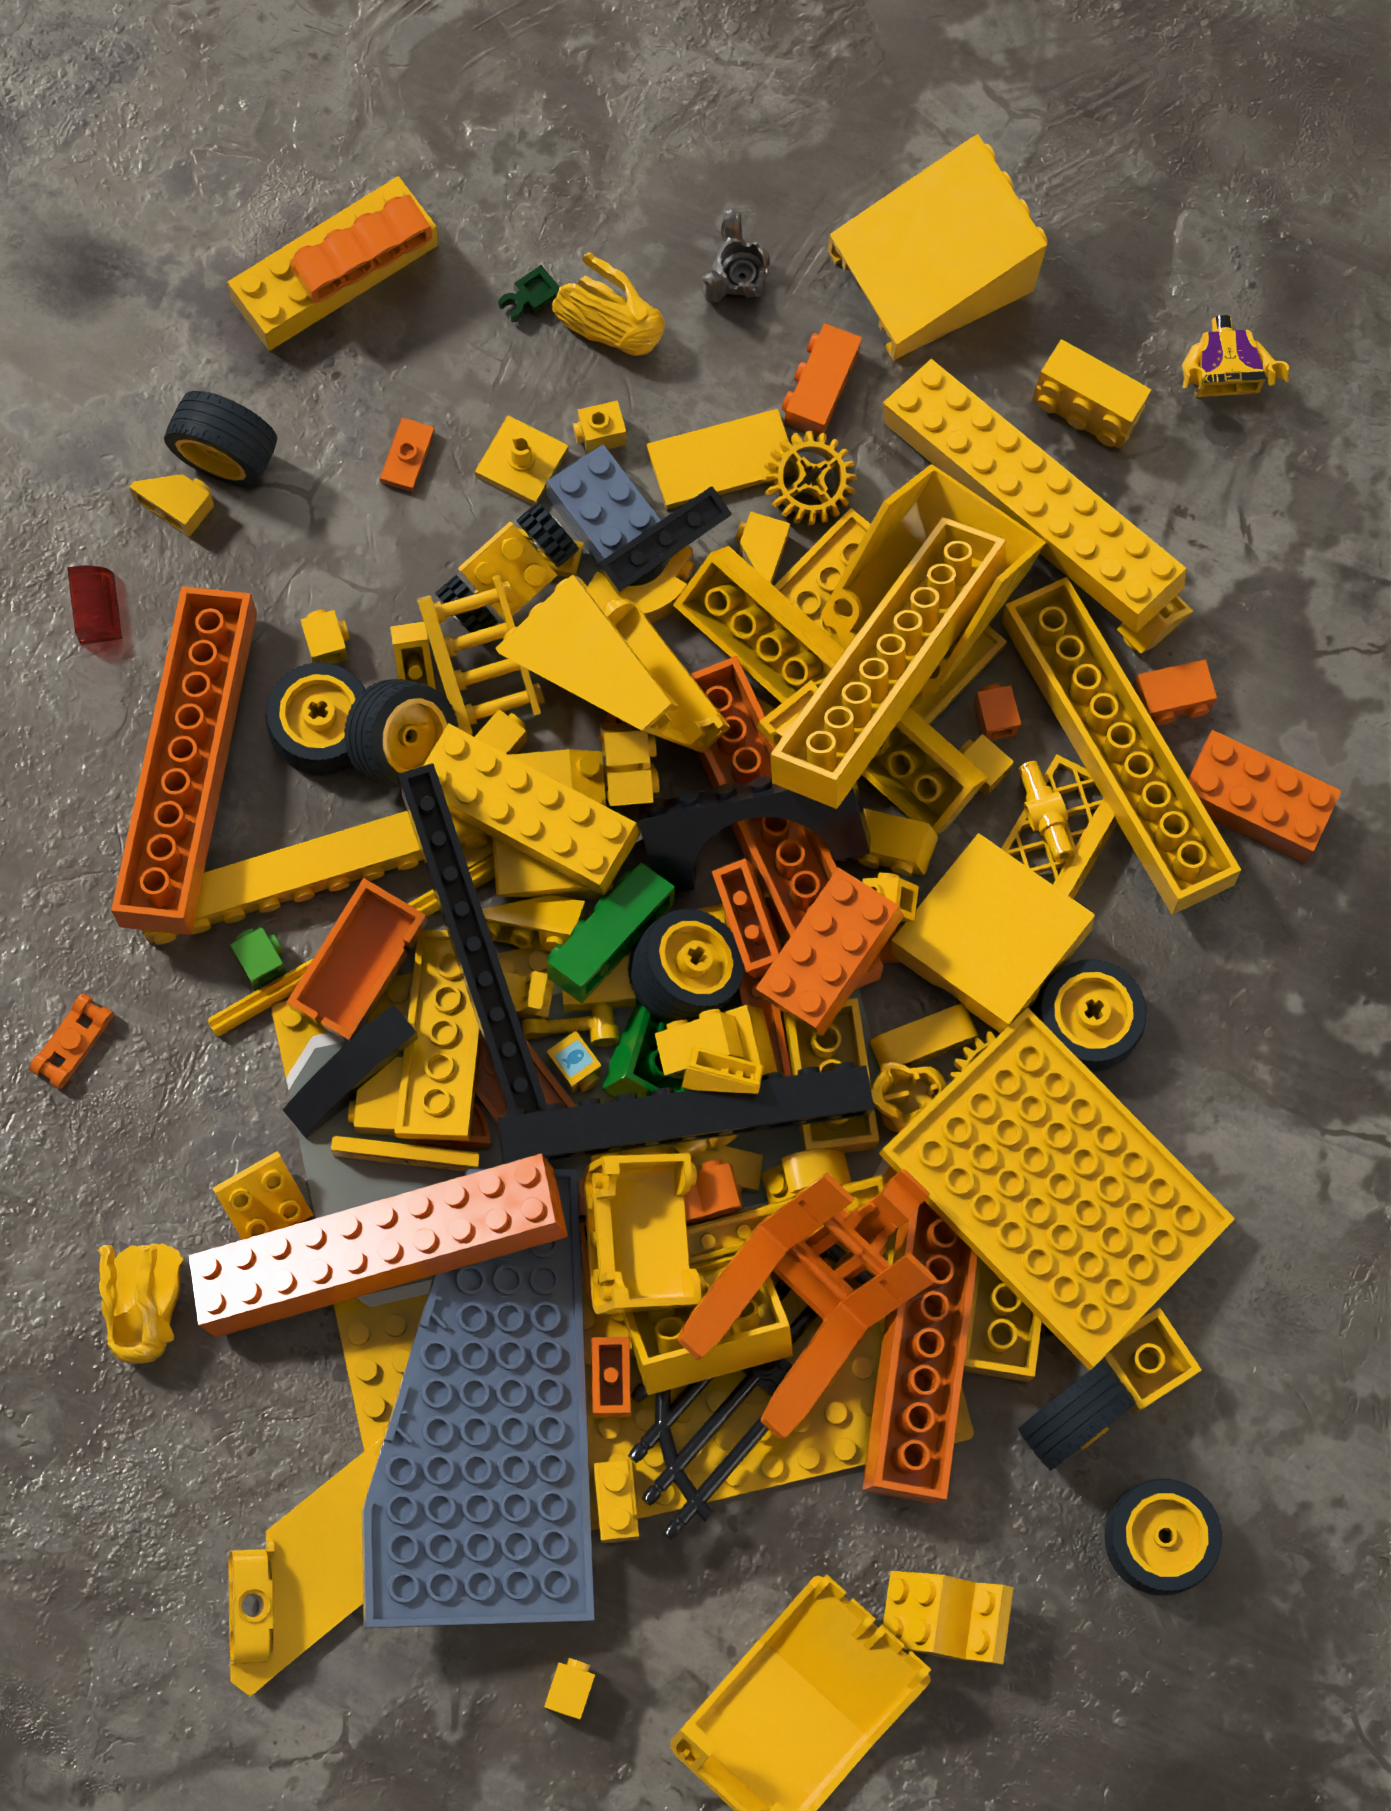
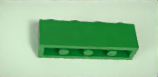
M640 863L633 871L628 870L625 872L610 896L604 895L596 904L594 913L586 921L581 920L576 924L567 942L563 946L557 945L551 951L547 958L548 979L580 1003H583L633 949L639 937L651 924L662 917L675 904V886L643 863Z

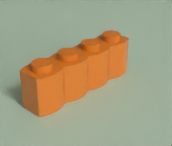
M410 195L404 197L397 196L388 200L381 211L360 215L350 228L331 231L325 236L321 244L307 245L300 248L290 260L292 271L313 304L333 296L343 287L362 280L372 271L391 264L403 254L422 247L432 239V230Z
M716 1159L700 1165L701 1170L697 1171L696 1184L691 1186L690 1191L684 1195L686 1226L744 1209L733 1166L730 1163L723 1164L722 1159Z

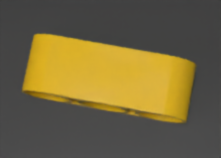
M958 1004L878 1035L870 1040L869 1043L879 1067L883 1063L895 1062L909 1068L972 1043L974 1038H979V1035L968 1010L963 1004Z

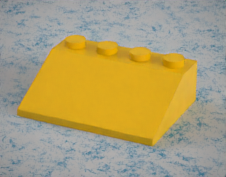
M566 749L510 755L606 806L602 751ZM492 836L496 896L537 898L555 895L582 900H597L603 896ZM613 882L611 883L607 892L613 889Z
M736 1253L689 1265L690 1269H696L699 1276H703L706 1286L705 1294ZM770 1275L726 1334L699 1360L695 1359L677 1340L696 1306L623 1313L647 1395L793 1356L790 1325Z

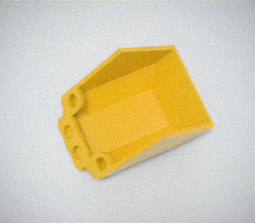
M932 464L883 501L821 612L825 626H829L831 637L846 650L942 517L1005 539L1006 556L1004 572L996 578L981 605L920 690L923 694L937 692L1029 572L1046 544L1045 540Z

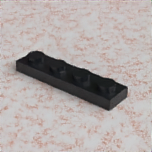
M711 486L606 557L597 566L618 594L725 521L732 513L714 487Z

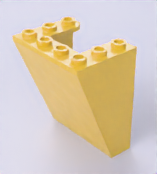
M977 134L832 232L829 236L827 252L835 265L842 262L843 269L845 271L850 269L879 317L878 327L881 331L886 330L887 336L892 340L885 344V348L894 361L1034 292L1048 241L1042 228L1036 227L1031 220L1026 202L1023 199H1018L1013 191L1010 176L1007 172H1002L998 167L993 149L989 144H984L979 134Z
M573 574L559 582L555 587V592L544 602L535 605L530 610L529 616L518 627L510 629L504 635L503 641L495 648L504 657L632 726L703 753L731 727L636 603L628 599H614L608 602L601 610L586 590L587 585L585 582Z

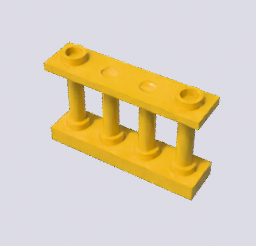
M499 575L492 576L494 589L441 604L438 601L433 603L431 595L417 599L447 699L455 711V716H457L458 728L470 735L473 734L470 725L477 724L476 720L494 715L499 709L504 712L530 704L535 716L541 714L539 705L545 703L540 684H532L528 669L510 659L461 672V669L453 670L450 657L456 656V652L501 639L510 629L515 627L508 603L514 601L509 581L502 582ZM497 602L500 603L505 623L452 639L450 635L443 637L440 623L446 622L445 618ZM520 670L525 691L472 706L471 703L464 705L460 692L467 690L466 686Z

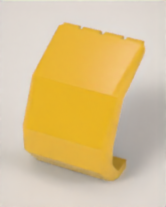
M827 1574L824 1578L815 1576L671 1739L670 1748L673 1754L734 1811H817L873 1744L922 1693L931 1681L928 1674L931 1668L912 1651L906 1654L902 1650L905 1645L882 1624L878 1628L873 1623L876 1618L854 1598L848 1601L844 1597L847 1592Z

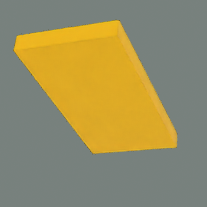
M777 408L647 443L646 450L665 509L668 510L683 506L711 486L714 487L720 496L764 484L763 476L774 473L764 467L767 461L776 462L771 457L770 452L773 449L782 451L779 443L783 439L789 440ZM789 459L784 466L783 478L795 475L791 469L793 464Z

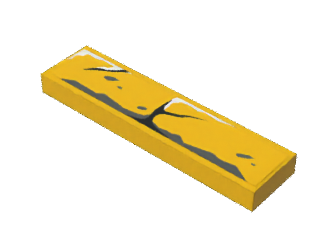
M341 1136L332 1138L331 1151L334 1157L466 1172L468 1169H480L481 1159L478 1152Z

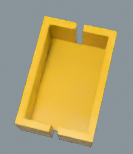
M1061 339L1040 372L1032 401L1036 402L1043 411L1056 413L1065 418L1072 427L1078 430H1086L1095 435L1102 444L1109 447L1115 446L1121 450L1140 420L1152 389Z
M627 722L600 724L603 757L606 756V763H603L605 790L609 805L653 803V793H659L658 771H656V767L654 768V764H650V757L657 756L655 735L644 732Z

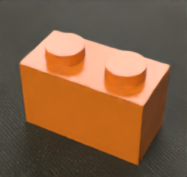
M1206 659L1138 674L1133 684L1135 692L1156 726L1169 724L1175 721L1176 717L1189 715V718L1204 716L1210 712L1209 710L1212 709L1217 700Z
M592 1337V1406L594 1418H631L629 1337Z

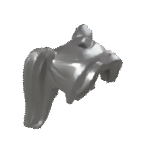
M729 208L724 213L721 225L723 244L717 251L713 262V270H709L706 272V275L702 276L704 296L708 302H719L726 294L744 295L746 298L759 297L763 292V281L768 275L770 266L768 252L765 248H761L757 242L750 244L742 240V214L732 208ZM744 275L746 278L741 279L740 276Z

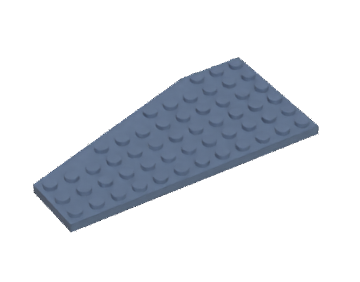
M468 1169L465 1172V1175H469L486 1169ZM554 1169L568 1237L433 1276L362 1508L364 1629L594 1621L577 1169Z

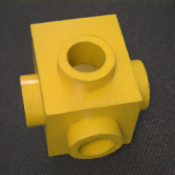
M878 873L877 878H863L862 882L900 906L904 914L901 922L915 921L919 886L901 879L899 875L892 873Z

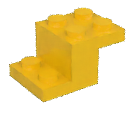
M890 1571L883 1626L905 1645L902 1649L903 1651L919 1652L952 1660L1003 1665L1014 1587L1001 1584L976 1583L941 1574Z

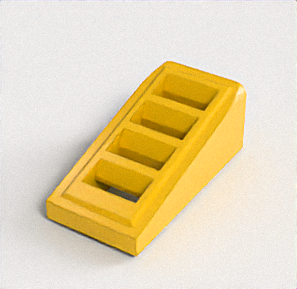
M692 1046L681 1088L697 1091L758 1094L764 1066Z

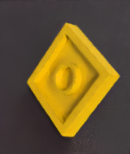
M508 415L476 468L475 477L534 505L542 498L547 489L546 481L555 475L568 453L569 447L567 444Z

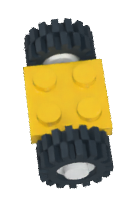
M538 501L516 520L532 539L530 542L510 521L458 568L476 588L475 594L495 588L492 576L499 575L502 582L509 581L514 601L508 603L512 616L558 576L539 554L541 550L558 568L579 550L577 544L566 533L562 525ZM454 575L435 592L443 603L474 595L457 575ZM500 603L491 604L490 606L505 621ZM485 606L453 616L470 633L492 627L498 622Z

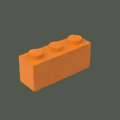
M826 323L823 324L819 334L813 333L807 347V352L811 353L807 363L800 362L794 377V381L798 382L794 392H787L781 410L786 412L785 425L805 433L812 431L815 437L826 432L860 353L862 337Z
M744 858L713 870L712 874L745 970L750 976L757 979L765 975L782 950V946L755 868Z

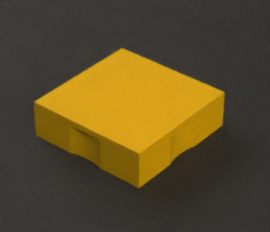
M978 833L918 906L915 921L905 922L892 938L891 955L929 983L951 993L968 1011L1001 1034L1027 1008L1030 1009L1045 983L1052 975L1063 968L1093 929L1095 914Z

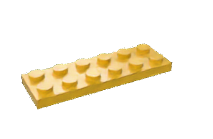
M423 930L416 944L408 1022L417 1032L418 1039L404 1049L395 1135L397 1138L470 1141L481 1032L447 930Z

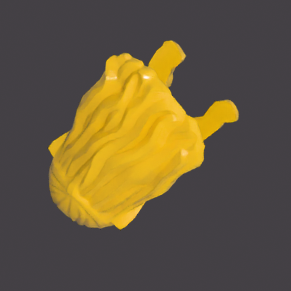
M593 253L585 254L582 258L585 265L624 290L627 300L615 293L604 283L584 276L577 284L568 283L559 287L557 296L552 303V310L555 316L562 320L563 325L588 340L618 348L620 351L631 356L647 355L655 348L664 333L665 321L662 313L639 296L635 287L623 272L613 268L608 262L597 258Z
M154 1243L138 1247L131 1245L120 1252L115 1258L113 1246L103 1245L98 1249L101 1255L99 1291L102 1297L101 1310L107 1327L108 1348H110V1352L114 1357L125 1363L144 1364L153 1362L163 1354L167 1343L174 1340L170 1323L172 1312L180 1294V1270L184 1257H181L179 1250L172 1246Z

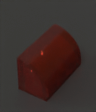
M100 566L67 567L74 628L80 645L123 639L114 573L110 569Z

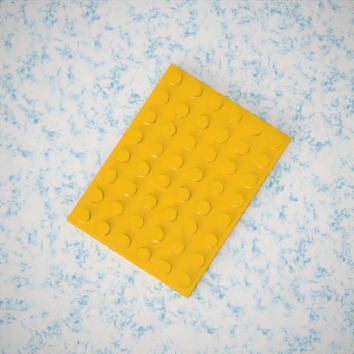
M1029 1008L1021 1013L879 1152L882 1158L897 1173L903 1169L907 1170L930 1193L925 1202L1088 1370L1094 1368L1235 1219Z

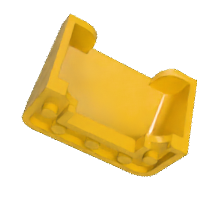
M690 1153L602 1156L585 1167L583 1186L591 1299L596 1314H618L694 1307L704 1297L706 1286L703 1276H699L696 1269L689 1268L684 1195L690 1191L691 1186L696 1184L697 1179L696 1167L691 1163Z

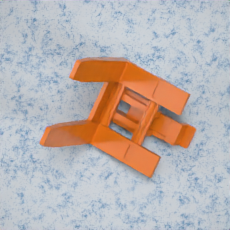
M903 1169L889 1180L878 1195L859 1209L855 1208L848 1214L844 1208L850 1205L854 1198L827 1172L755 1227L692 1311L677 1338L678 1342L695 1359H701L726 1334L771 1272L774 1271L823 1319L821 1326L773 1393L761 1417V1422L778 1439L783 1440L806 1417L865 1331L929 1287L937 1279L910 1252L890 1266L882 1257L886 1251L883 1246L888 1241L887 1237L912 1217L919 1205L928 1199L930 1193L907 1170ZM839 1241L849 1252L840 1258L832 1269L828 1264L830 1261L826 1257L821 1258L819 1255ZM867 1268L876 1275L855 1291L847 1283Z

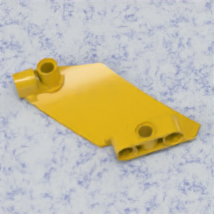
M387 1426L384 1427V1436L387 1430ZM384 1436L266 1530V1549L230 1550L228 1559L230 1682L249 1697L363 1604L362 1508ZM247 1595L254 1596L259 1602V1611L254 1617L246 1615L242 1609V1601Z

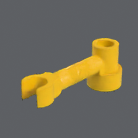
M611 1005L592 1007V1016L560 1020L536 1018L522 1020V1029L526 1040L538 1039L550 1034L570 1033L571 1031H589L591 1045L595 1047L613 1046L618 1044L620 1040L619 1028L617 1025H614L613 1007Z

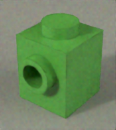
M262 927L256 931L248 929L240 933L235 938L236 942L230 944L235 957L254 990L286 973L283 962L279 955L284 953L280 943L274 934L267 937Z

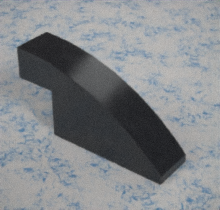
M391 1005L354 1036L309 1079L283 1108L284 1113L305 1138L309 1137L348 1106L350 1101H354L357 1090L388 1065L391 1059L417 1040V1032L395 1005Z

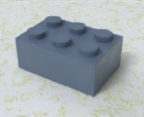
M604 444L546 481L547 498L579 541L584 542L585 549L597 564L661 521Z

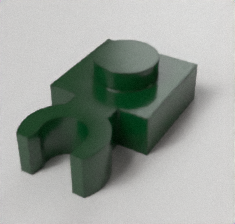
M540 265L514 283V290L517 293H507L500 297L498 301L499 308L502 310L508 305H514L516 309L509 313V320L511 323L517 322L522 318L526 308L529 307L535 314L553 302L559 291V286L544 267Z

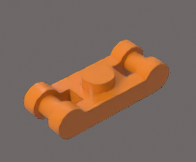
M81 993L45 1047L34 1057L29 1065V1071L37 1076L44 1075L50 1079L49 1083L58 1090L62 1089L113 1018L114 1012L105 1006L102 1008L98 1007L93 1003V998L85 993ZM85 1015L93 1020L88 1029L79 1024ZM56 1055L65 1060L59 1068L51 1063Z

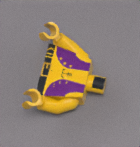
M1228 315L1216 316L1211 320L1213 332L1202 334L1200 342L1190 348L1182 364L1184 376L1182 387L1187 389L1188 384H1195V397L1260 393L1266 376L1270 386L1276 384V378L1289 382V365L1284 361H1275L1260 342L1254 340L1251 331L1233 330L1232 318Z

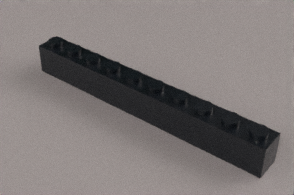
M434 763L398 774L397 782L506 1111L523 1108L526 1109L527 1113L540 1112L541 1107L547 1105Z
M844 1062L834 1065V1070L820 1072L819 1067H808L798 1070V1075L784 1077L783 1072L762 1075L758 1094L697 1090L674 1092V1088H660L653 1090L652 1096L637 1098V1093H625L615 1096V1101L601 1103L600 1098H589L579 1101L576 1107L564 1108L562 1103H554L542 1106L540 1112L527 1113L526 1109L523 1108L508 1110L504 1112V1117H498L497 1121L502 1162L507 1164L541 1153L548 1162L869 1116L874 1110L867 1065L856 1067V1062Z

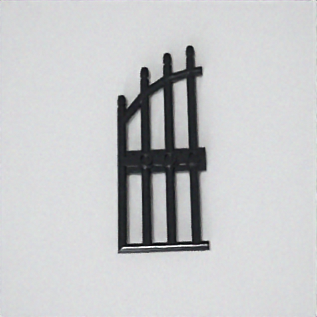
M836 1243L823 1252L836 1263L847 1254ZM865 1269L854 1279L863 1285L874 1276ZM782 1279L774 1286L780 1302L792 1290ZM809 1305L790 1325L792 1345L818 1317V1314ZM785 1358L741 1370L746 1374L744 1379L678 1454L670 1428L714 1378L688 1384L671 1405V1389L656 1393L655 1423L642 1436L640 1443H636L631 1449L628 1457L634 1463H638L648 1454V1450L652 1449L659 1441L666 1468L655 1479L654 1485L649 1486L644 1492L642 1500L651 1506L673 1482L677 1485L687 1502L676 1513L675 1519L670 1520L663 1531V1534L669 1540L678 1536L682 1531V1527L686 1526L696 1514L704 1522L715 1510L707 1501L769 1429L761 1422L760 1417L698 1489L693 1485L684 1469L757 1385L772 1397L793 1366ZM643 1382L639 1383L631 1394V1397L638 1403L648 1396Z

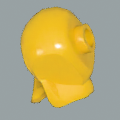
M895 1062L883 1063L880 1066V1072L871 1086L873 1105L879 1110L883 1125L891 1131L900 1132L947 1087V1084L939 1070L933 1067L908 1068L903 1064Z

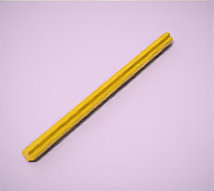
M494 854L469 868L475 889L495 878ZM433 889L408 903L410 906L426 914V916L439 910ZM313 958L209 1017L208 1024L216 1036H221L290 996Z

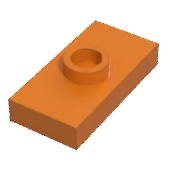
M401 418L380 476V483L414 492L435 433V427Z

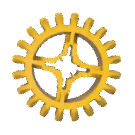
M807 431L804 436V442L798 433H794L791 436L792 444L783 439L779 443L782 451L773 449L770 452L771 457L776 462L767 461L764 465L767 470L774 472L773 474L763 476V482L773 483L774 485L766 489L765 495L771 496L776 494L778 498L771 503V506L777 508L782 503L786 508L782 511L781 516L786 518L793 511L795 513L793 522L796 524L802 520L803 515H806L808 526L814 524L815 515H817L821 524L828 521L827 512L836 518L840 514L837 505L843 508L849 505L848 499L843 495L852 496L855 493V489L846 484L857 479V475L846 473V470L854 467V461L843 462L842 458L848 454V450L845 448L837 453L834 450L839 442L837 439H833L829 445L824 444L826 440L825 433H821L817 441H814L812 431ZM813 452L821 455L826 460L819 464H813L805 457L801 458L798 453ZM789 459L793 464L791 469L794 471L795 481L786 489L783 480V470ZM833 468L836 476V486L832 497H830L826 492L828 488L824 482V477ZM822 469L813 481L815 486H812L811 482L809 485L805 483L800 488L797 487L806 476L805 471L809 474L810 472L815 473ZM800 493H808L815 500L819 499L822 504L806 505L798 502L793 497Z

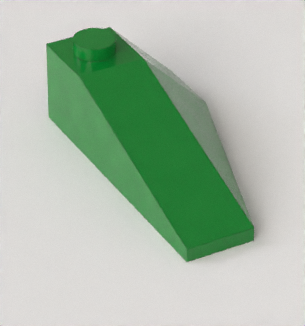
M637 1001L613 1053L602 1090L613 1096L637 1093V1098L652 1096V1091L660 1088H674V1092L688 1091V1089L681 1088L683 1078L677 1079L664 1076L655 1033L667 1030L666 1025L670 1022H665L652 1015L639 1001Z

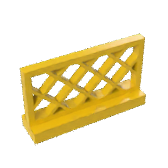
M1056 754L1043 776L1046 785L1048 786L1050 783L1053 792L1059 791L1061 795L1078 790L1083 805L1067 809L1068 817L1085 812L1089 822L1086 829L1071 832L1066 821L1065 831L1074 850V856L1064 862H1054L1049 845L1043 836H1041L1042 841L1022 846L1019 835L1023 829L1031 827L1025 808L1001 849L1012 857L1020 855L1023 864L1029 868L1025 853L1045 848L1049 863L1029 869L1036 874L1052 870L1055 879L1053 885L1074 899L1118 822L1104 798L1092 803L1087 802L1083 788L1096 785L1087 769ZM1060 766L1073 773L1076 783L1056 788L1053 776ZM1097 809L1092 817L1091 810ZM1080 838L1075 846L1074 839ZM1016 842L1018 848L1011 849ZM1063 867L1058 875L1057 868Z

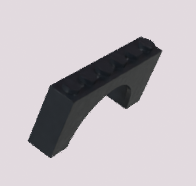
M761 776L749 783L739 785L732 783L723 784L715 790L705 792L688 791L680 797L666 800L664 798H654L653 803L640 805L638 824L651 868L655 873L675 886V893L695 889L697 874L695 861L704 844L721 829L750 818L777 817L806 826L824 840L832 852L835 861L870 854L871 837L857 783L854 784L837 809L773 784L772 778L768 776Z

